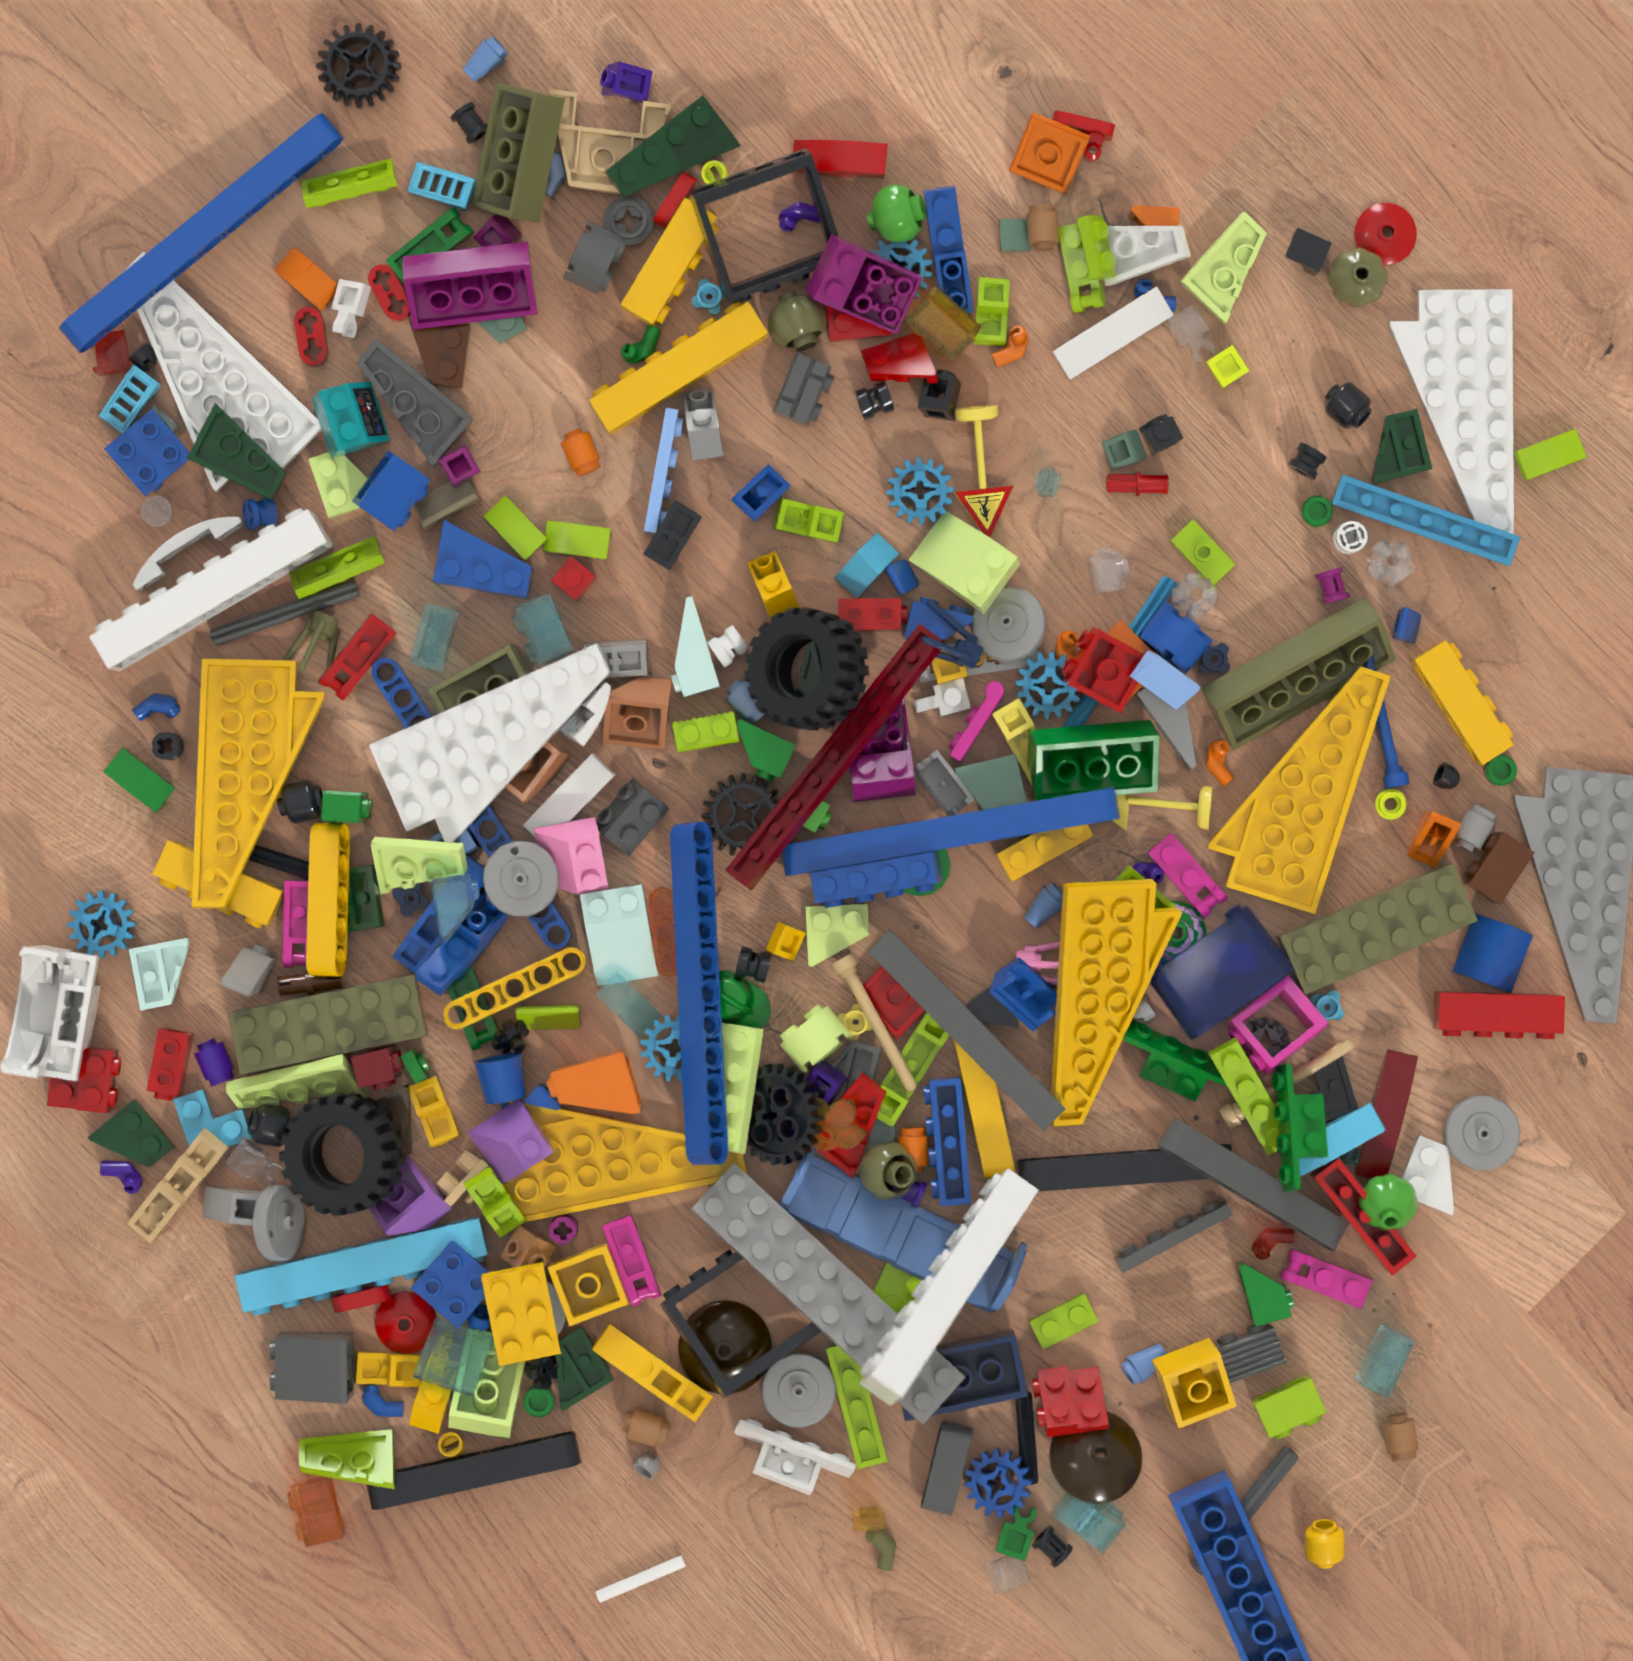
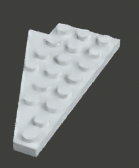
M143 251V252L132 262V264H131L130 266H132L135 262H137L140 258H142L146 253ZM174 280L137 310L193 444L214 403L237 423L283 470L321 431L318 419ZM204 468L212 489L217 493L230 481Z
M1512 289L1418 290L1417 321H1390L1388 323L1389 331L1471 519L1514 534Z
M599 644L592 645L370 744L369 747L406 831L435 820L444 841L454 843L611 673Z

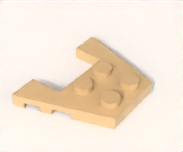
M550 89V95L565 98L558 130V139L569 188L620 194L604 172L664 126L671 110V104L643 101L640 132L632 133L576 126L575 116L578 93Z

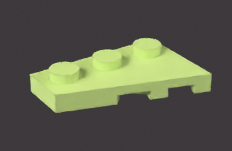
M1241 212L1179 281L1223 324H1226L1229 319L1233 304L1243 288L1242 284L1267 234L1246 212Z
M374 837L371 842L380 894L390 893L391 889L403 887L404 889L413 888L416 883L425 881L436 883L463 877L468 870L463 843Z

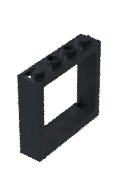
M806 148L688 191L723 297L728 302L734 301L736 303L742 300L746 302L752 298L751 294L762 290L763 293L773 292L781 288L780 284L791 279L792 282H799L809 278V273L815 271L823 251L731 284L705 208L706 204L802 169L826 244L831 233L838 236L812 153Z
M730 1249L715 1259L717 1265L707 1271L705 1267H702L690 1275L691 1283L682 1289L677 1284L663 1294L665 1300L660 1304L723 1399L822 1332L811 1322L726 1381L676 1307V1304L743 1260L737 1252L732 1253Z

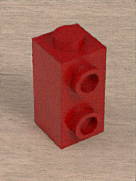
M839 598L838 616L853 626L852 631H901V624H907V606H901V598Z
M168 1028L158 1029L146 1090L155 1092L154 1098L173 1101V1096L178 1097L183 1094L194 1033Z

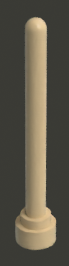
M851 953L831 964L836 976L840 975L842 980L845 979L903 1086L907 1091H914L917 1084L856 974L858 972L856 967L858 963L854 955Z
M1345 1039L1292 1071L1293 1086L1353 1050L1354 1042L1351 1039ZM1272 1084L1265 1088L1271 1099L1276 1096V1090L1273 1089ZM1237 1102L1232 1105L1227 1103L1219 1108L1223 1119L1231 1130L1242 1124L1241 1121L1246 1118Z

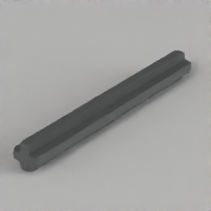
M350 581L212 628L210 630V637L214 645H220L357 598L360 595L359 589L354 581Z
M1284 1447L1240 1501L1248 1521L1298 1461V1455L1290 1448ZM1195 1558L1191 1562V1566L1196 1572L1203 1575Z

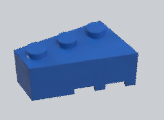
M446 520L443 521L433 582L440 585L529 599L534 572L532 566Z

